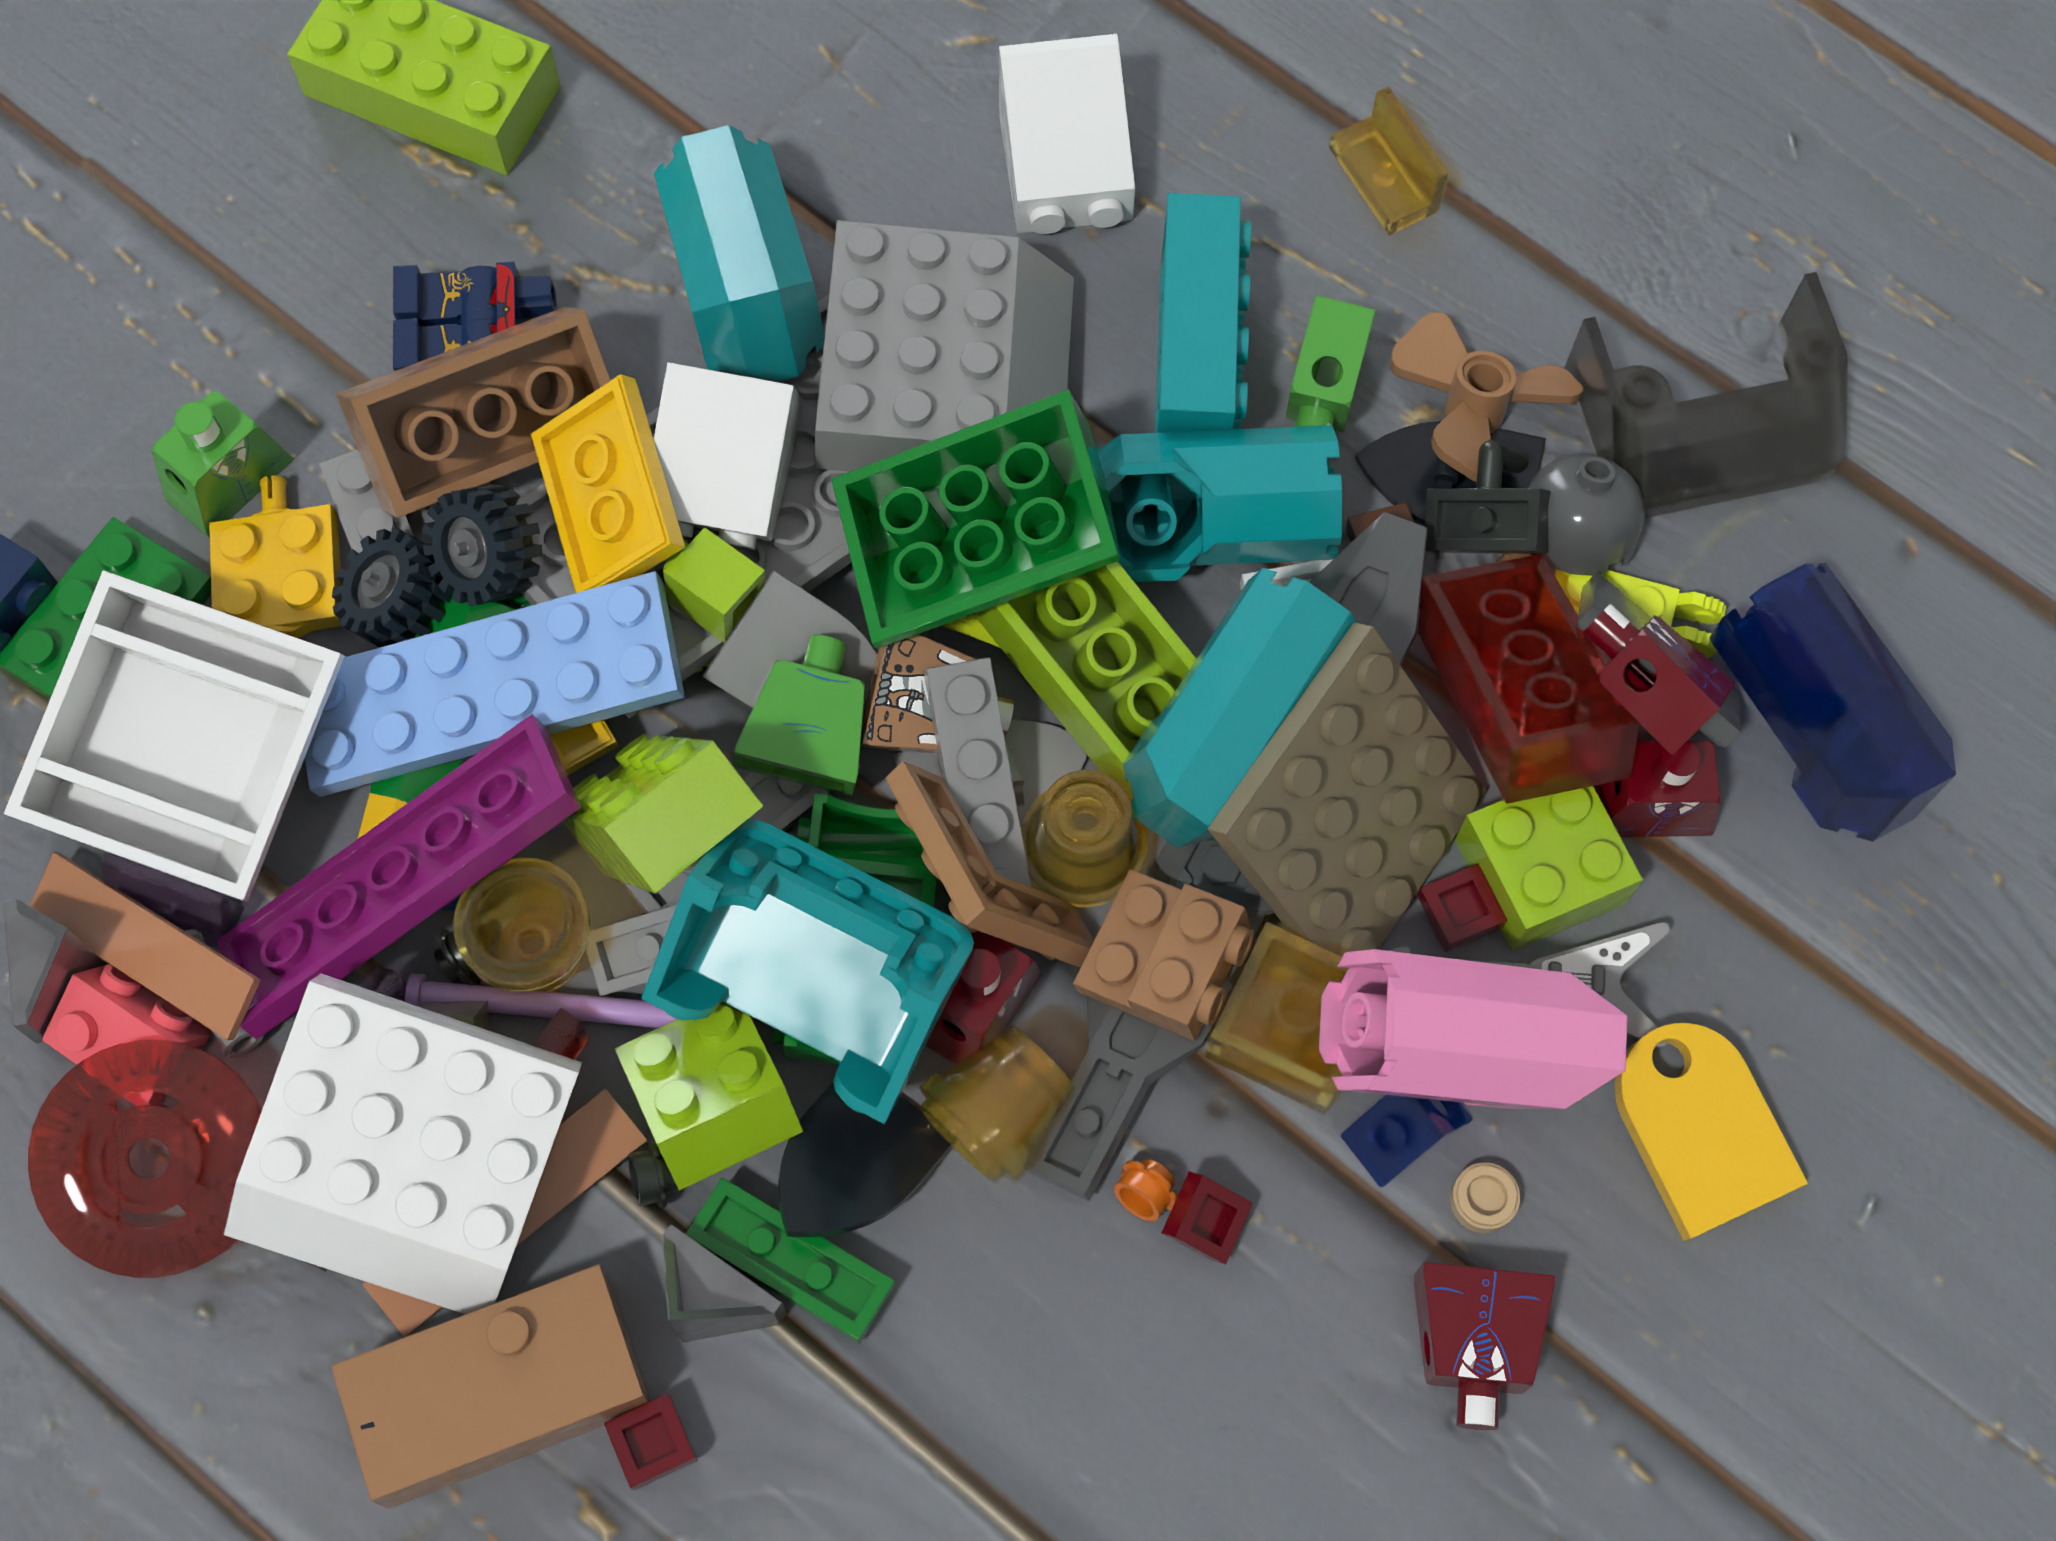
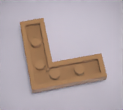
M902 761L885 778L898 801L895 805V810L905 825L915 832L924 848L921 854L924 864L934 876L942 881L951 898L948 906L953 917L970 932L976 933L980 931L1000 938L1013 947L1019 945L1036 951L1050 961L1058 959L1081 968L1094 939L1074 904L997 874L944 778Z

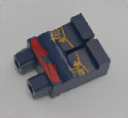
M514 261L496 263V268L479 265L468 267L462 271L421 273L418 265L393 266V314L396 319L393 320V370L397 371L526 322L527 318H536L557 310V295L551 276L520 277Z

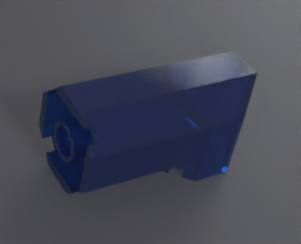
M1813 563L1804 564L1762 586L1749 597L1754 605L1748 609L1745 614L1746 616L1743 618L1736 608L1721 618L1709 640L1797 765L1794 770L1791 786L1820 828L1835 832L1843 828L1858 832L1857 838L1874 842L1915 819L1954 778L1956 768L1951 736L1827 563H1819L1817 568H1815Z

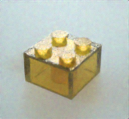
M1266 921L1210 1036L1205 1058L1325 1115L1337 1090L1332 1077L1342 1076L1337 1064L1325 1063L1319 1051L1321 997L1329 981L1342 982L1349 968L1337 967L1342 957Z

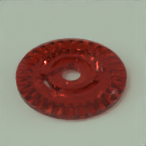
M144 1039L121 1043L100 1050L82 1060L61 1078L42 1104L33 1125L28 1147V1173L37 1209L47 1227L60 1243L74 1255L96 1268L134 1278H158L196 1268L218 1256L236 1241L234 1238L225 1236L224 1232L236 1180L262 1108L252 1090L239 1074L219 1058L189 1044L170 1040ZM136 1092H158L179 1099L174 1108L162 1104H143L119 1112L116 1104L117 1099ZM143 1138H155L161 1141L169 1152L170 1161L168 1168L156 1179H145L138 1176L130 1165V1151L134 1144ZM177 1204L187 1213L180 1219L167 1224L136 1225L123 1221V1211L135 1214H154L170 1209Z

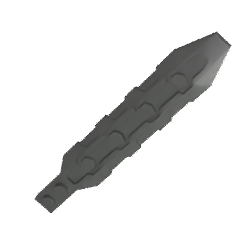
M1384 512L1309 583L1348 609L1357 623L1373 626L1401 666L1416 638L1428 531L1427 527ZM1211 840L1176 848L1168 841L1165 843L1156 860L1159 868L1154 879L1181 890L1184 883L1245 907L1251 923L1250 928L1254 930L1255 936L1265 915L1273 914V911L1219 843ZM1232 965L1222 986L1226 989V996L1221 1012L1234 989L1230 982L1238 969L1235 965ZM1087 996L1088 1051L1026 1165L1030 1173L1089 1202L1150 1084L1202 1048L1218 1018L1211 1026L1203 1025L1195 1042Z

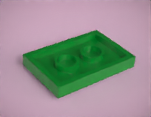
M112 517L0 652V668L50 700L102 571L201 605L211 595V576L115 517Z

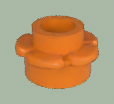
M1145 1159L1142 1162L1134 1160L1125 1162L1120 1173L1121 1178L1114 1186L1115 1196L1124 1208L1136 1217L1150 1222L1156 1221L1165 1209L1171 1211L1177 1195L1174 1191H1171L1175 1186V1179L1168 1169L1151 1159Z

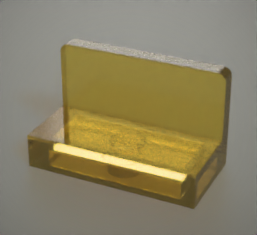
M1387 86L1376 92L1372 115L1332 134L1329 149L1387 234L1391 235L1439 211L1448 179V171L1392 90Z

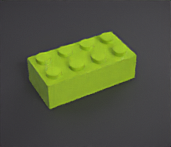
M321 0L287 53L305 96L506 176L510 173L561 87L550 45L435 0Z
M1117 561L974 613L973 615L1127 805L1130 804V800L1133 799L1130 780L1126 782L1123 763L1150 722L1160 716L1196 661V658Z
M643 734L625 746L615 756L620 765L608 775L599 779L596 774H593L573 788L581 808L567 817L563 824L604 875L656 894L760 810L763 805L714 741L659 735L649 739L646 734Z

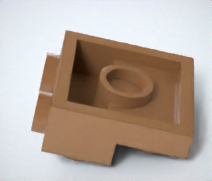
M1130 869L1073 985L1080 994L1196 1042L1203 1025L1211 1026L1218 1018L1226 996V989L1222 987L1232 965L1239 967L1245 961L1253 943L1254 930L1250 928L1251 923L1245 907L1186 883H1184L1181 890Z

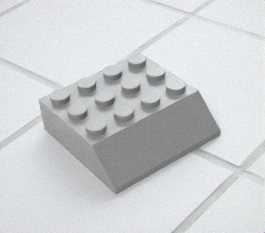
M837 220L815 426V469L850 472L1067 390L1074 277L1020 237Z

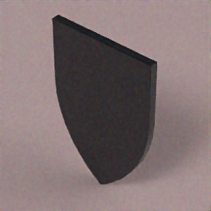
M1441 421L1419 423L1386 434L1370 443L1358 452L1355 457L1372 485L1391 504L1397 505L1406 502L1412 518L1425 524L1427 489L1476 488L1475 481L1443 462L1435 454L1431 445V438L1434 429ZM1498 429L1490 434L1491 440L1522 449L1529 456L1528 467L1523 472L1513 473L1502 470L1501 488H1527L1535 473L1539 471L1545 438Z
M832 1083L799 1120L803 1132L788 1139L781 1160L778 1177V1200L787 1237H820L851 1232L886 1217L913 1194L956 1143L958 1136L901 1096L886 1123L883 1124L864 1113H859L849 1108L836 1093Z

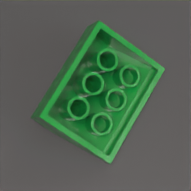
M1069 389L831 479L871 642L876 649L1121 560L1105 475L1091 428Z

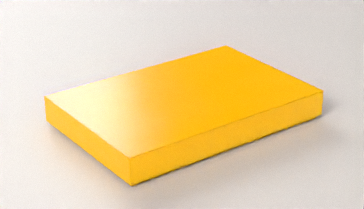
M622 374L618 375L531 433L575 593L639 576L685 548L635 378Z

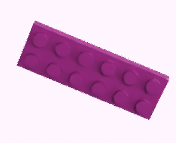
M533 714L217 940L221 955L261 979L240 1027L257 1040L279 1023L288 1020L299 1010L310 980L319 974L344 980L360 965L387 946L397 942L409 930L440 908L453 902L462 892L493 870L506 864L511 857L549 830L558 827L567 817L581 808L547 728Z

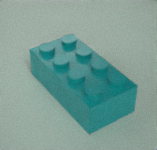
M1168 193L1160 270L1155 433L1242 429V420L1246 418L1248 384L1243 382L1244 365L1247 364L1249 328L1244 327L1245 311H1248L1250 296V274H1246V258H1249L1251 221H1240L1241 196Z

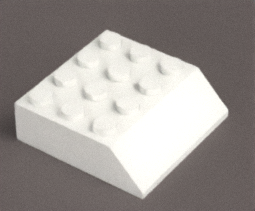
M102 571L4 814L248 902L345 656L287 634Z
M319 974L308 983L237 1177L224 1235L463 1314L495 1304L582 1062L360 986Z

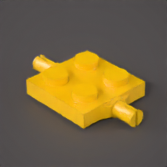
M272 475L271 482L267 476L263 477L260 480L262 511L249 517L209 523L212 609L295 638H300L314 630L340 627L339 620L341 618L334 615L332 608L339 603V601L332 598L333 587L342 586L341 580L336 578L341 567L337 512L331 504L289 509L287 508L286 494L287 480L284 477Z

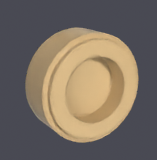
M1477 1163L1469 1166L1457 1177L1450 1191V1206L1455 1218L1462 1226L1476 1233L1489 1234L1501 1230L1514 1218L1520 1205V1191L1517 1182L1507 1170L1492 1163Z

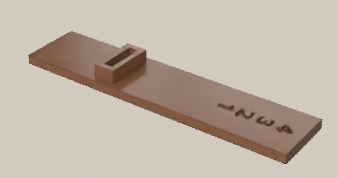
M53 852L30 907L67 927L98 957L226 1040H234L261 979L61 853Z
M606 1088L560 1124L516 1246L624 1160L629 1153H632L647 1141L646 1137ZM362 1283L363 1287L404 1337L442 1307L372 1283Z

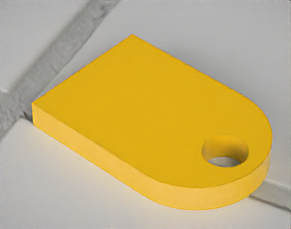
M1673 1023L1652 1030L1637 1040L1627 1050L1626 1071L1615 1077L1617 1108L1683 1241L1692 1239L1808 1184L1746 1062L1735 1046L1721 1034L1697 1024ZM1667 1043L1673 1045L1682 1054L1684 1069L1678 1078L1665 1077L1656 1070L1652 1060V1053L1657 1044Z

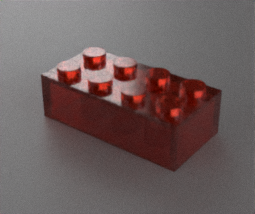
M1542 554L1422 577L1418 634L1506 804L1631 778L1640 724L1596 677L1605 667L1606 663L1595 644L1578 627V615Z

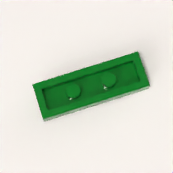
M721 1177L686 1232L687 1236L731 1267L858 1344L862 1342L896 1286L893 1279L821 1236L787 1237L781 1213L723 1177Z

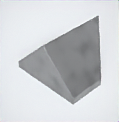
M17 898L3 901L13 1026L34 1043L44 1042L42 1038L72 975L106 965V963L67 927Z
M671 1224L663 1234L668 1321L683 1343L777 1326L787 1315L782 1302Z

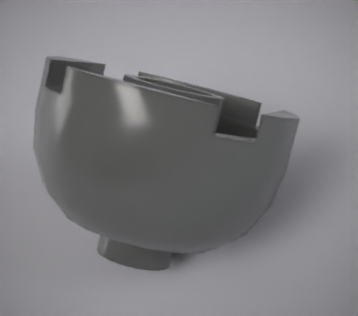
M1575 453L1558 457L1535 473L1527 488H1542L1551 491L1548 505L1547 554H1538L1537 558L1547 566L1569 574L1593 576L1597 571L1600 574H1605L1610 564L1618 563L1622 560L1623 566L1630 561L1643 529L1645 510L1640 488L1629 472L1615 462L1603 457Z

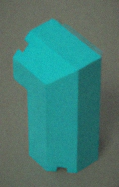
M730 125L683 136L672 149L674 153L672 161L666 168L662 161L655 170L654 176L707 370L718 372L723 370L735 375L773 382L799 377L808 365L806 359L808 353L814 346L817 353L823 347L825 334L814 282L770 143L756 138L757 144L752 143L744 138L741 130Z
M1333 425L1120 434L1097 450L1105 475L1121 560L1118 563L1134 582L1176 581L1190 569V566L1333 560L1338 556L1339 552L1336 545H1340L1342 540L1341 474H1336L1334 467L1329 468V458H1339L1338 439Z
M1262 568L1251 577L1160 716L1150 722L1123 763L1126 782L1130 780L1133 799L1130 801L1134 819L1176 848L1195 845L1205 841H1216L1207 828L1354 622L1357 623L1348 609L1308 581L1292 577L1286 587L1271 583L1277 572Z

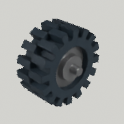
M495 484L451 491L452 493H446L437 498L440 504L431 505L427 513L434 522L424 523L423 534L432 537V543L424 544L423 551L424 556L432 554L434 556L435 563L428 566L432 577L443 576L438 587L444 594L454 592L452 600L460 604L468 602V606L515 597L520 595L519 592L530 588L533 583L529 577L538 576L541 567L532 561V558L542 556V545L533 544L532 535L540 534L538 522L527 523L526 518L533 512L527 503L516 505L520 497L518 493L514 490L504 491L503 485Z
M393 528L392 532L386 529L376 531V540L366 536L360 541L363 551L358 553L352 549L346 556L352 562L349 569L346 570L340 567L336 578L343 581L342 586L333 587L332 598L339 601V603L332 607L334 615L341 618L339 623L343 628L378 647L416 638V634L419 636L431 634L433 631L428 626V623L431 619L440 623L445 613L438 609L440 602L449 603L452 592L444 594L438 587L443 579L442 575L432 577L428 566L435 563L433 554L424 556L423 545L425 543L401 529Z

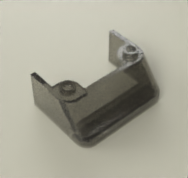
M1817 272L1804 275L1779 322L1787 344L1783 355V364L1789 380L1676 403L1668 381L1660 372L1653 368L1634 365L1613 369L1596 317L1583 319L1565 364V369L1583 386L1582 395L1576 403L1594 455L1615 462L1631 474L1641 491L1645 518L1827 480L1836 472L1847 451L1848 354Z

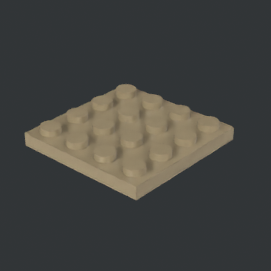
M1354 622L1207 830L1325 977L1332 982H1342L1349 969L1337 967L1344 953L1371 949L1379 950L1460 830L1466 815L1474 810L1486 789L1375 628L1370 625Z

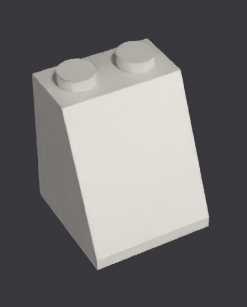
M1117 34L999 46V118L1017 233L1035 232L1038 234H1051L1062 228L1089 225L1106 228L1120 222L1133 221L1135 182Z
M667 362L654 443L683 538H692L694 528L703 529L705 527L710 531L719 532L718 537L732 547L755 550L756 539L772 542L803 408V400L794 385Z

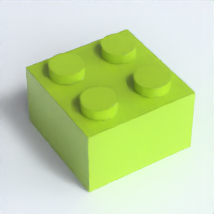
M1583 767L1466 815L1455 838V842L1467 866L1480 865L1507 918L1505 926L1500 930L1512 952L1627 904L1643 881Z
M723 1001L716 1011L707 1018L699 1020L677 1019L615 1048L656 1144L679 1191L803 1132L785 1086L750 1015Z

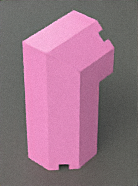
M1371 949L1345 952L1337 967L1349 968L1342 982L1329 981L1321 997L1319 1051L1325 1063L1337 1064L1342 1076H1335L1332 1079L1340 1091L1464 1102L1465 1105L1510 1110L1566 1109L1626 1071L1627 1015L1571 973Z

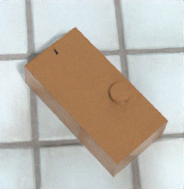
M563 307L336 393V396L382 510L399 518L437 503V498L443 494L477 487L538 463L531 433L611 380L585 310Z
M600 1264L331 1365L370 1501L387 1509L603 1427L605 1422L651 1401L611 1279Z

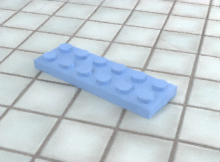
M654 571L344 657L305 755L309 790L322 797L475 755L531 714L547 728L549 734L685 698L662 578Z

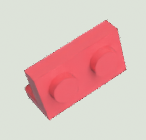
M106 964L72 975L42 1041L138 1108L147 1111L160 1106L186 1051L205 1045L212 1031L111 964Z

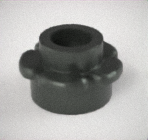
M463 924L453 932L443 929L439 933V940L442 943L440 948L434 951V957L444 975L452 983H458L461 980L468 985L480 983V976L494 966L491 954L480 936L467 924Z
M649 1142L646 1150L628 1154L630 1179L638 1206L657 1203L661 1209L667 1206V1194L677 1192L678 1187L662 1154L659 1153L657 1145L654 1142Z

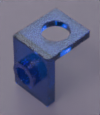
M1386 1095L1341 1134V1138L1378 1186L1384 1187L1441 1139L1460 1130L1473 1120L1460 1102L1439 1100L1446 1109L1447 1115H1445L1432 1104L1430 1099Z

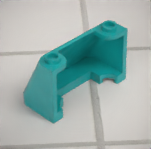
M747 819L711 848L688 875L641 999L679 1020L707 1018L716 1011L722 1001L840 1061L841 1063L833 1080L836 1093L852 1110L864 1113L885 1124L967 963L974 941L969 930L953 917L770 824L759 820Z

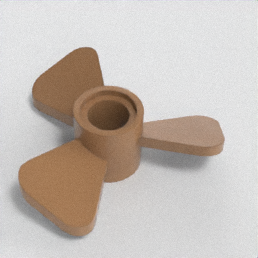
M1432 312L1423 316L1396 343L1390 358V369L1394 375L1448 393L1444 406L1445 418L1434 429L1431 445L1435 454L1443 462L1477 482L1479 448L1484 442L1491 440L1490 434L1496 432L1502 425L1510 401L1571 404L1579 401L1583 392V386L1568 370L1562 367L1544 365L1516 374L1513 365L1505 357L1491 351L1468 353L1448 315L1441 312Z

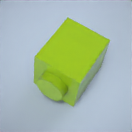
M704 527L690 544L684 541L685 548L667 558L663 567L666 599L672 606L725 643L764 585L765 570Z

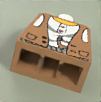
M919 634L879 648L862 718L860 748L938 754L923 669L976 659ZM997 696L1005 737L1012 719L1014 700Z

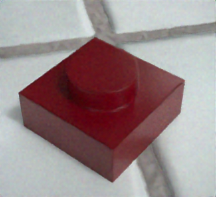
M1479 864L1420 887L1417 894L1445 952L1502 929L1507 922V918Z
M1189 1171L1161 1234L1212 1261L1226 1265L1253 1202L1204 1175Z
M668 1393L604 1423L628 1485L633 1491L698 1461L672 1397Z

